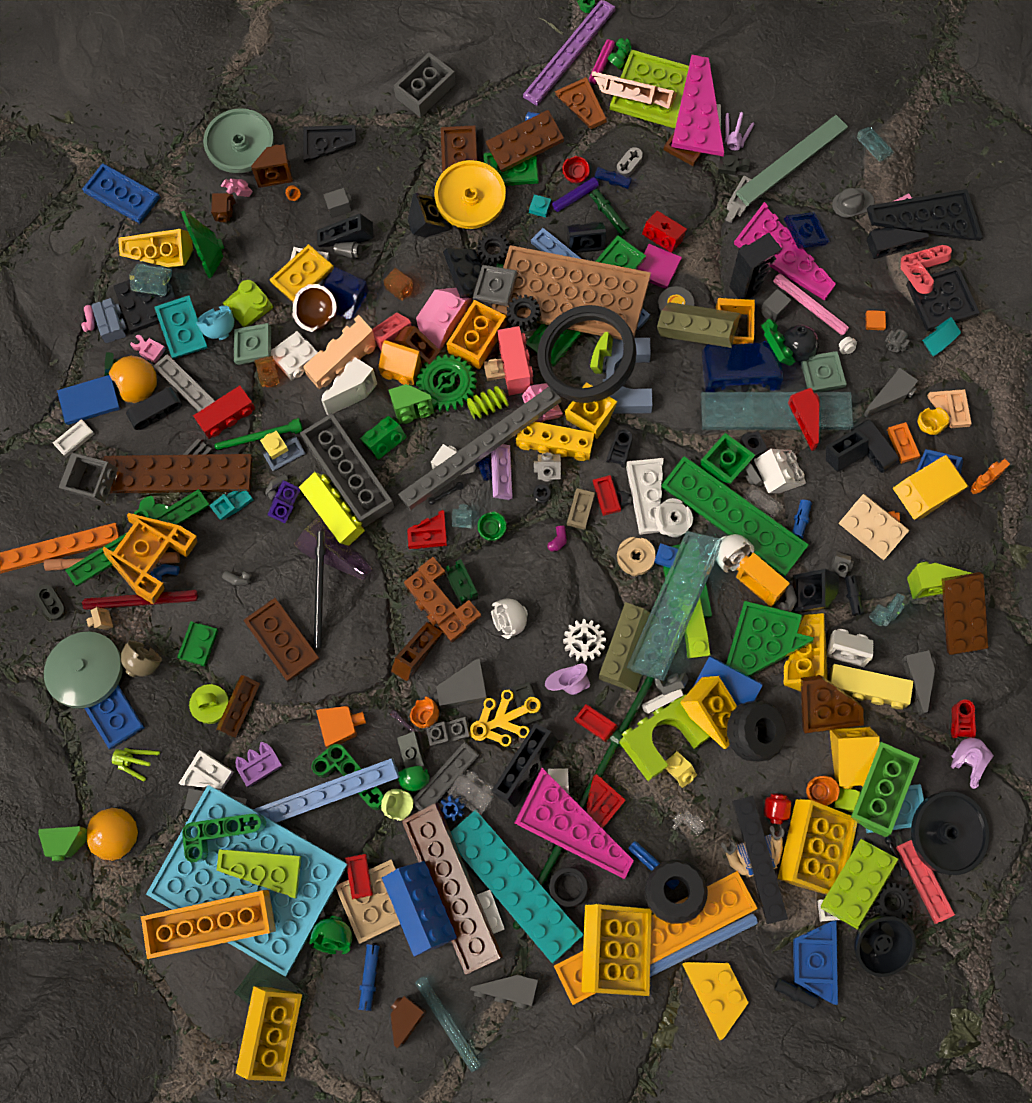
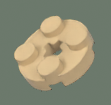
M630 537L619 546L617 553L618 564L624 572L631 576L645 574L653 567L655 549L647 539ZM632 553H640V560H633Z

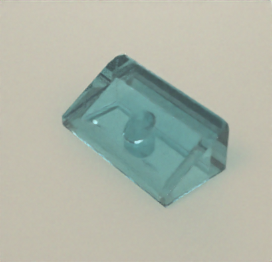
M871 127L861 129L858 132V140L879 162L893 153V150Z

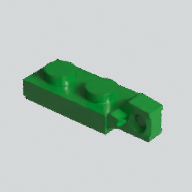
M769 318L761 325L765 332L764 336L779 362L791 366L796 362L792 356L793 352L788 346L784 345L783 341H785V338L777 331L778 325Z

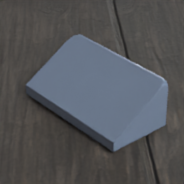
M296 436L284 442L289 451L272 460L267 451L263 453L272 471L306 454Z

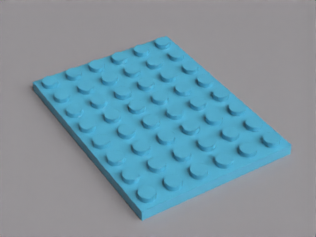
M207 785L186 824L260 813L215 787ZM264 815L262 816L266 820V826L261 832L207 840L208 856L202 862L187 861L184 856L181 831L146 895L174 910L269 890L276 932L227 943L283 976H288L348 864ZM255 820L254 822H246V826H255L258 824L257 820ZM233 821L231 830L235 832L238 829V823ZM213 824L211 832L215 835L218 831V826ZM193 827L191 835L195 838L198 830L196 827ZM196 847L193 850V856L198 858L200 851ZM219 849L302 856L297 898L295 899L249 881L216 871Z

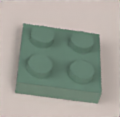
M269 323L234 329V362L237 365L271 359V326Z
M838 351L813 355L807 361H800L807 389L812 388L813 392L816 393L845 388L846 381Z

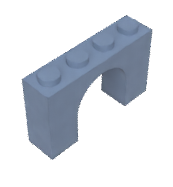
M613 338L611 356H606L605 362H603L602 373H606V379H603L602 382L610 378L619 367L623 356V340ZM634 338L637 350L635 363L649 362L651 355L650 338ZM622 386L617 392L609 396L617 401L612 414L651 413L652 389H629Z

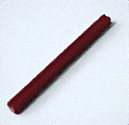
M196 590L162 592L154 604L197 601L198 593ZM137 594L85 598L82 601L83 609L85 610L96 607L116 608L154 605Z

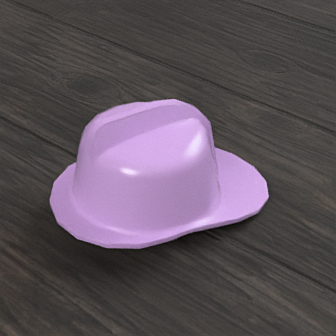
M578 664L555 671L546 679L545 687L551 691L563 689L568 694H578L590 687V682L586 675L588 671L585 664Z

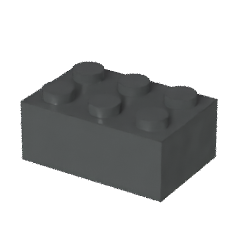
M429 52L394 85L395 98L421 118L456 84L455 72Z

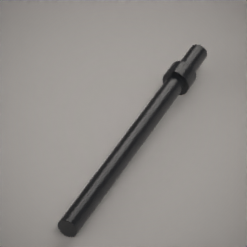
M317 531V546L314 548V555H316L314 648H322L324 555H326V547H324L325 532Z

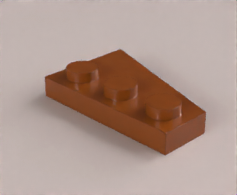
M587 77L555 91L556 96L590 129L607 122Z

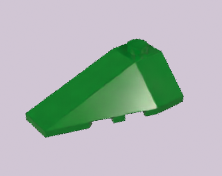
M182 211L186 228L195 245L198 256L203 262L204 270L208 278H211L224 257L221 251L224 249L221 238L217 239L213 231L186 211Z

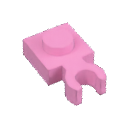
M225 179L221 185L228 188L227 193L233 194L235 192L237 196L249 197L253 192L248 187V183L243 179Z
M136 335L140 343L134 344L131 342L132 348L139 351L142 357L156 364L166 350L165 347L150 338L145 342L142 336Z

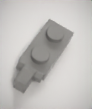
M743 176L727 204L726 209L729 210V213L725 219L726 221L732 223L736 215L741 216L747 206L736 195V192L752 179Z

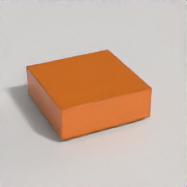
M866 311V330L884 331L886 328L885 311Z

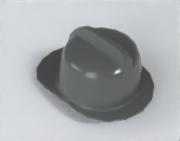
M847 188L836 195L833 199L832 207L837 215L846 218L866 213L867 207L874 205V198L866 189Z

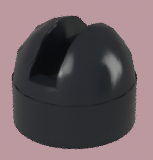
M618 491L617 497L620 506H626L632 502L629 491Z

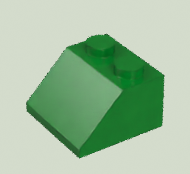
M724 433L701 459L700 468L718 481L731 484L751 462L755 454Z

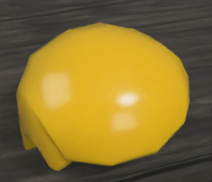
M928 407L919 414L917 422L924 433L937 435L945 430L950 418L942 408L937 407L934 410H930Z

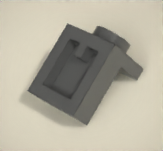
M751 463L737 476L740 478L747 474L746 478L751 485L755 484L758 488L764 484Z
M662 669L658 671L655 677V684L662 691L663 695L685 688L689 678L685 672L679 675L675 673L667 678Z

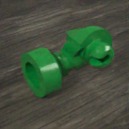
M623 38L618 39L616 45L619 47V50L608 56V60L619 70L624 66L625 56H629L632 48L631 41L628 38L626 40Z

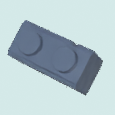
M110 298L91 305L100 335L105 343L126 336L124 330L127 329L124 319L120 318L122 310L119 303L115 304L114 300Z

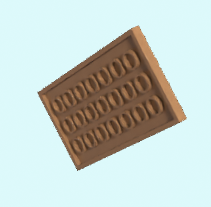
M509 246L503 268L517 270L518 272L510 302L513 303L512 299L514 297L517 300L518 295H521V298L527 295L528 298L532 296L534 300L536 299L541 311L540 322L537 321V323L550 325L556 317L567 310L584 305H596L617 313L628 324L635 337L651 272ZM492 304V309L508 317L507 307L509 306ZM521 308L517 312L519 318H527L531 314L529 308ZM583 321L568 328L600 336L605 332H609L612 338L622 340L620 333L614 327L601 321Z

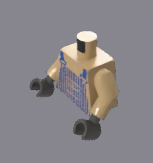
M779 825L780 830L778 832H775L774 827L771 826V834L765 836L774 869L780 863L783 850L782 837L784 836V830L781 825ZM729 839L730 846L727 848L724 843H721L730 866L738 871L740 875H745L747 878L753 877L744 843L736 845Z

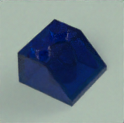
M336 267L332 270L324 286L335 297L337 314L350 321L369 292L366 281Z

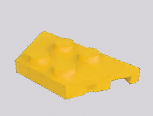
M683 963L682 965L718 1039H724L748 1004L729 963Z

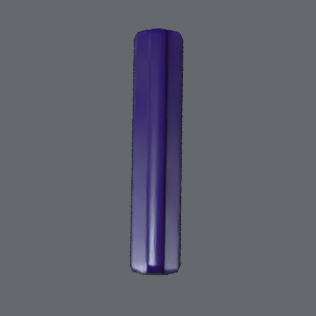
M595 177L589 179L552 203L554 210L559 212L599 186Z

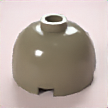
M129 640L121 652V663L126 669V673L132 677H144L155 672L162 661L160 655L151 648L149 651L143 648L144 644Z

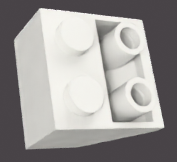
M770 449L754 459L768 493H782L806 484L804 473L799 468L797 457L792 450Z

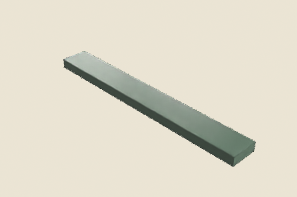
M837 115L833 116L737 190L736 195L748 207L846 131L848 126Z

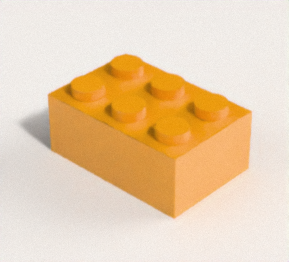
M474 300L447 342L448 353L457 358L461 357L462 361L466 360L468 364L480 369L498 341V330L505 329L507 326L506 315Z

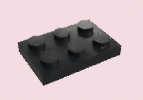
M446 248L443 254L460 298H473L482 268L476 250Z

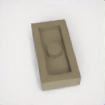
M576 488L567 526L586 529L595 495L594 492Z

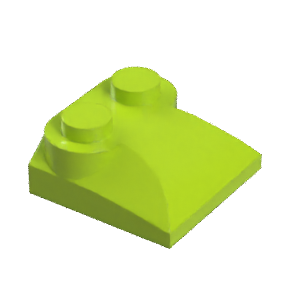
M251 280L242 281L239 284L238 290L223 302L224 306L230 307L233 316L243 327H249L273 309V305L267 296Z

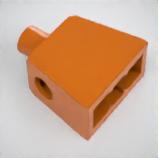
M349 706L316 710L327 749L333 744L340 745L358 736L355 726L366 723L364 713L360 712L352 715Z

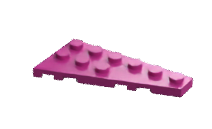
M692 55L671 147L724 156L709 58Z
M764 202L736 238L734 245L741 248L743 245H749L770 233L782 248L780 254L775 255L777 259L774 264L770 263V267L825 301L834 289L835 282L822 268L818 267L814 262V258L805 252L801 243L787 227H784L778 221L779 218L771 213Z
M541 768L514 823L625 879L634 860Z

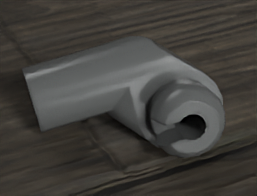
M789 585L785 591L787 599L785 602H781L778 608L792 612L797 603V597L794 587Z

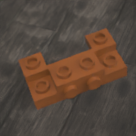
M432 557L403 583L417 600L415 601L417 607L421 611L425 610L428 616L426 617L433 626L436 624L452 643L479 619L481 614L470 600L458 609L454 607L435 584V581L445 574V570Z

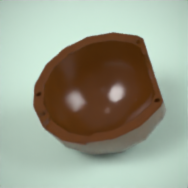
M310 284L301 288L295 295L292 314L295 322L302 329L310 332L318 331L336 318L337 302L334 295L326 287Z

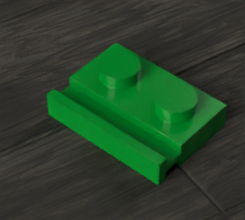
M190 621L177 658L206 667L218 634V629Z

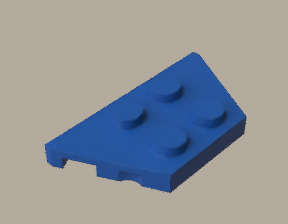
M831 921L793 939L794 983L831 1004L838 1005L836 921Z

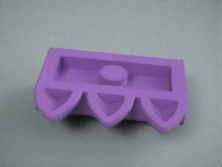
M260 743L261 755L254 750H248L249 763L241 757L236 758L237 771L248 788L283 767L274 750L266 743Z

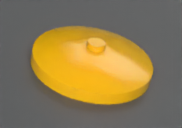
M474 160L461 161L448 167L438 178L434 193L436 206L442 217L452 225L465 229L480 228L494 221L501 213L506 199L505 185L500 174L490 165Z

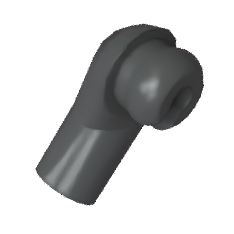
M285 474L270 481L266 489V496L270 500H274L277 489L283 480L289 482Z
M225 571L222 578L233 585H247L251 582L252 574L243 571L241 576H237L229 571Z

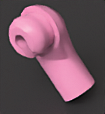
M86 305L84 312L87 322L81 324L84 332L92 331L95 328V316L92 306Z

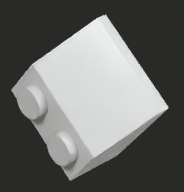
M837 629L830 636L826 654L827 657L865 667L873 658V640H869L865 635L858 634L855 636L849 634L847 630Z

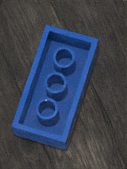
M425 861L398 868L382 877L413 956L441 947L457 938Z

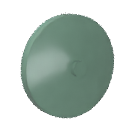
M232 109L221 113L210 122L206 128L203 142L209 160L216 167L230 173H245L252 171L251 165L266 147L274 145V134L270 123L260 113L249 109Z
M96 632L73 634L58 643L47 658L44 668V681L47 690L58 702L71 708L94 706L109 697L119 684L123 671L121 653L117 646L102 634Z

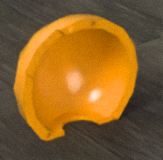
M123 357L115 362L109 371L112 381L116 383L122 399L126 402L137 403L144 401L152 395L156 388L157 374L151 363L142 357Z
M109 808L98 812L91 818L87 827V843L91 853L103 860L113 861L121 859L136 843L138 834L136 822L131 814L123 809Z

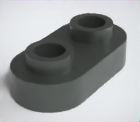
M49 585L40 586L35 593V597L44 613L51 620L58 621L62 619L66 614V607L56 590ZM46 594H50V597L45 599ZM56 609H59V612L57 614H54V611Z

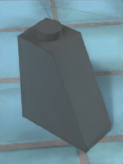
M480 659L474 660L436 686L437 692L433 693L436 704H439L440 709L484 702L487 699Z

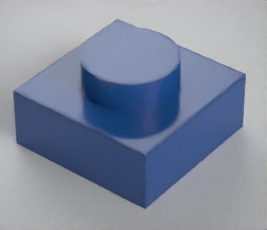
M660 543L654 563L672 569L679 549Z

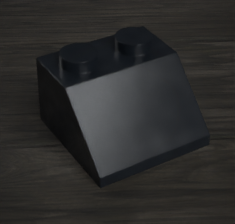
M603 222L567 226L568 248L574 253L605 250L606 228Z

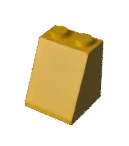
M870 727L830 730L835 781L845 789H851L858 785L863 787L879 746V736Z

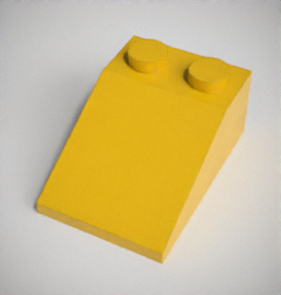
M945 455L896 485L893 490L912 518L918 520L924 518L969 486L949 457Z
M719 676L702 677L680 703L688 716L723 749H727L730 745L727 737V723L737 705Z

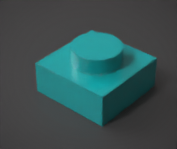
M534 195L529 213L546 218L551 205V199Z

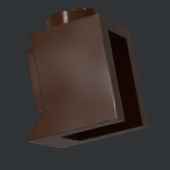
M212 193L211 213L215 221L222 223L230 221L233 205L236 203L233 194Z

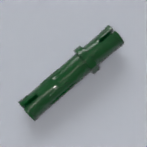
M593 190L594 194L590 193L589 196L597 204L598 210L605 214L620 236L625 235V230L628 232L630 228L624 223L611 206V202L606 200L600 190Z

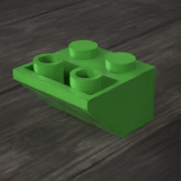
M407 384L389 390L399 424H407L412 422L413 419L419 417L426 418L434 413L430 394Z

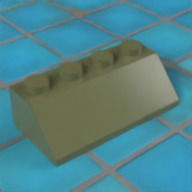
M669 302L661 311L657 329L660 337L732 348L741 314Z
M625 602L601 668L599 680L636 693L661 620L644 608Z

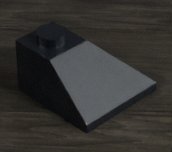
M419 193L413 194L407 219L413 235L429 237L449 231L452 228L450 223L439 213L435 197Z
M827 569L793 575V587L797 597L793 613L827 608L839 593V574Z

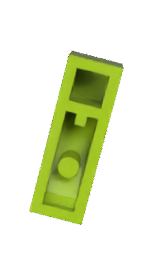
M700 598L680 600L687 657L710 656L708 635Z

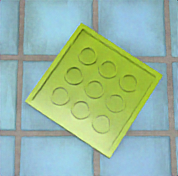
M631 50L620 78L677 92V96L670 109L654 102L653 104L613 96L609 110L675 128L689 66Z

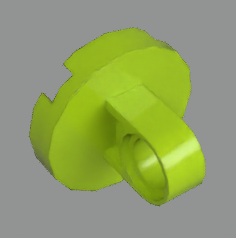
M213 684L203 685L192 694L189 701L190 711L198 721L205 724H215L221 720L229 702V697L219 686Z

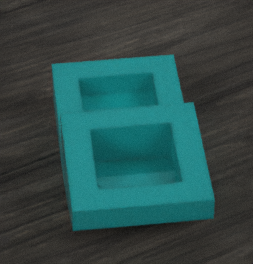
M950 317L937 326L936 331L922 341L929 353L935 356L955 340L961 331L953 318Z
M232 491L227 496L223 494L209 506L218 518L223 520L244 508L254 499L247 491Z

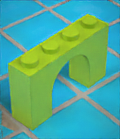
M686 695L668 703L669 706L666 708L661 706L653 712V717L650 719L645 717L638 722L637 728L633 730L631 727L622 734L623 738L619 743L647 781L656 777L668 766L653 744L652 732L655 727L659 725L676 727L694 749L710 738L688 716L680 703Z

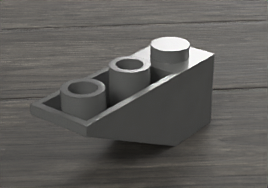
M515 975L472 986L470 990L475 991L474 996L486 999L487 995L495 996L494 1001L506 1004L507 1000L515 1002L516 1007L527 1009L528 1005L532 1006L538 980Z

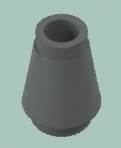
M356 241L335 243L334 253L355 260L360 258L362 247Z

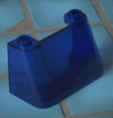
M768 341L733 344L732 348L708 344L702 350L705 394H715L716 388L721 387V390H724L729 385L762 384V387L769 385L770 391L780 390L784 379L781 362L777 359Z

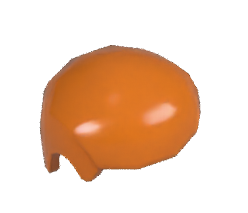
M425 696L424 700H417L410 713L412 723L419 728L431 727L437 722L439 717L438 705L427 696Z
M825 775L816 776L807 784L806 794L808 800L828 806L837 801L840 789L838 783L832 777Z

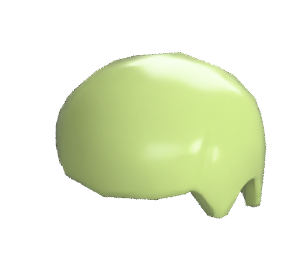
M391 789L385 793L382 799L381 810L390 819L401 821L410 815L414 800L408 792L402 789Z

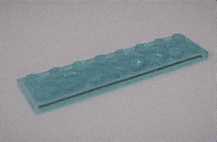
M701 392L702 430H801L788 405L790 396L798 392ZM814 392L817 393L820 400L819 430H851L853 428L851 392Z
M686 531L627 665L630 671L664 681L716 561L722 543L721 539Z

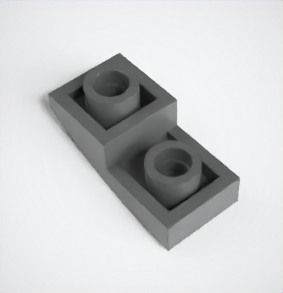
M467 717L449 722H440L426 728L430 746L472 737Z

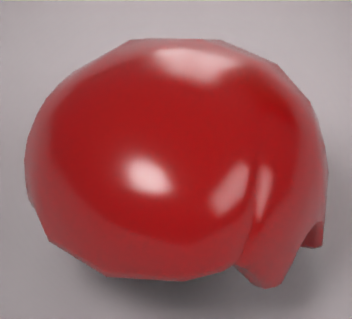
M574 156L567 158L562 166L563 175L571 183L576 184L585 181L590 173L589 164L582 157Z

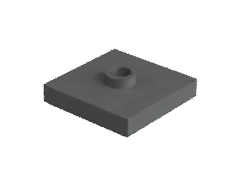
M482 265L473 299L479 302L509 306L508 303L511 300L518 276L517 270Z

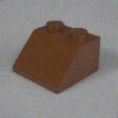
M284 144L266 147L251 165L258 188L293 182L291 165Z
M408 996L398 997L391 1006L393 1009L391 1013L393 1041L397 1049L404 1045L427 1013L425 1009Z

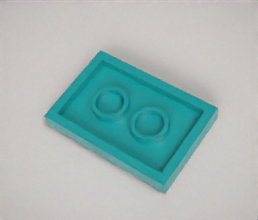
M190 296L154 307L172 359L208 348L204 335L196 324L199 321Z

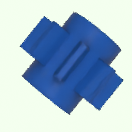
M451 794L448 796V801L445 799L441 801L444 805L441 811L444 812L445 819L452 817V820L455 821L457 815L462 817L464 814L461 809L465 807V804H461L459 801L460 796L456 799ZM452 804L455 806L453 811L450 810Z

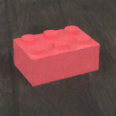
M520 326L498 330L499 350L508 394L510 396L524 393L530 385H533L532 367L529 365L530 359L525 345V334L521 333Z

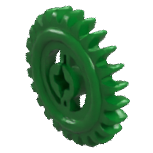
M444 354L443 358L437 355V360H433L431 364L424 363L425 368L420 369L422 374L417 375L419 381L416 382V385L419 387V390L430 394L433 409L438 405L439 411L442 410L443 406L446 407L447 412H449L450 406L457 410L456 404L463 407V400L467 402V395L474 397V393L471 390H476L474 384L477 383V379L473 378L476 376V373L472 371L473 367L471 365L467 366L468 361L461 362V357L455 359L454 355H451L448 358L447 354ZM445 370L451 371L450 373H442L438 377V385L434 387L433 381L438 373ZM459 376L460 384L455 390V378Z

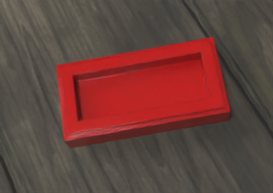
M611 475L593 479L592 482L602 516L621 512Z
M587 704L574 718L576 723L604 742H607L618 727L614 722Z
M363 854L345 858L348 864L347 871L352 900L373 896L367 855Z

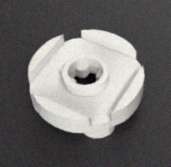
M672 498L667 499L656 507L655 521L661 534L679 537L685 534L691 527L693 516L688 506L685 507L681 500ZM672 514L674 517H677L675 522L671 519Z

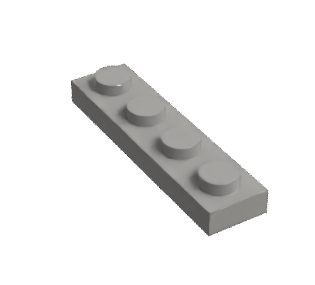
M168 354L154 365V368L198 412L215 402Z

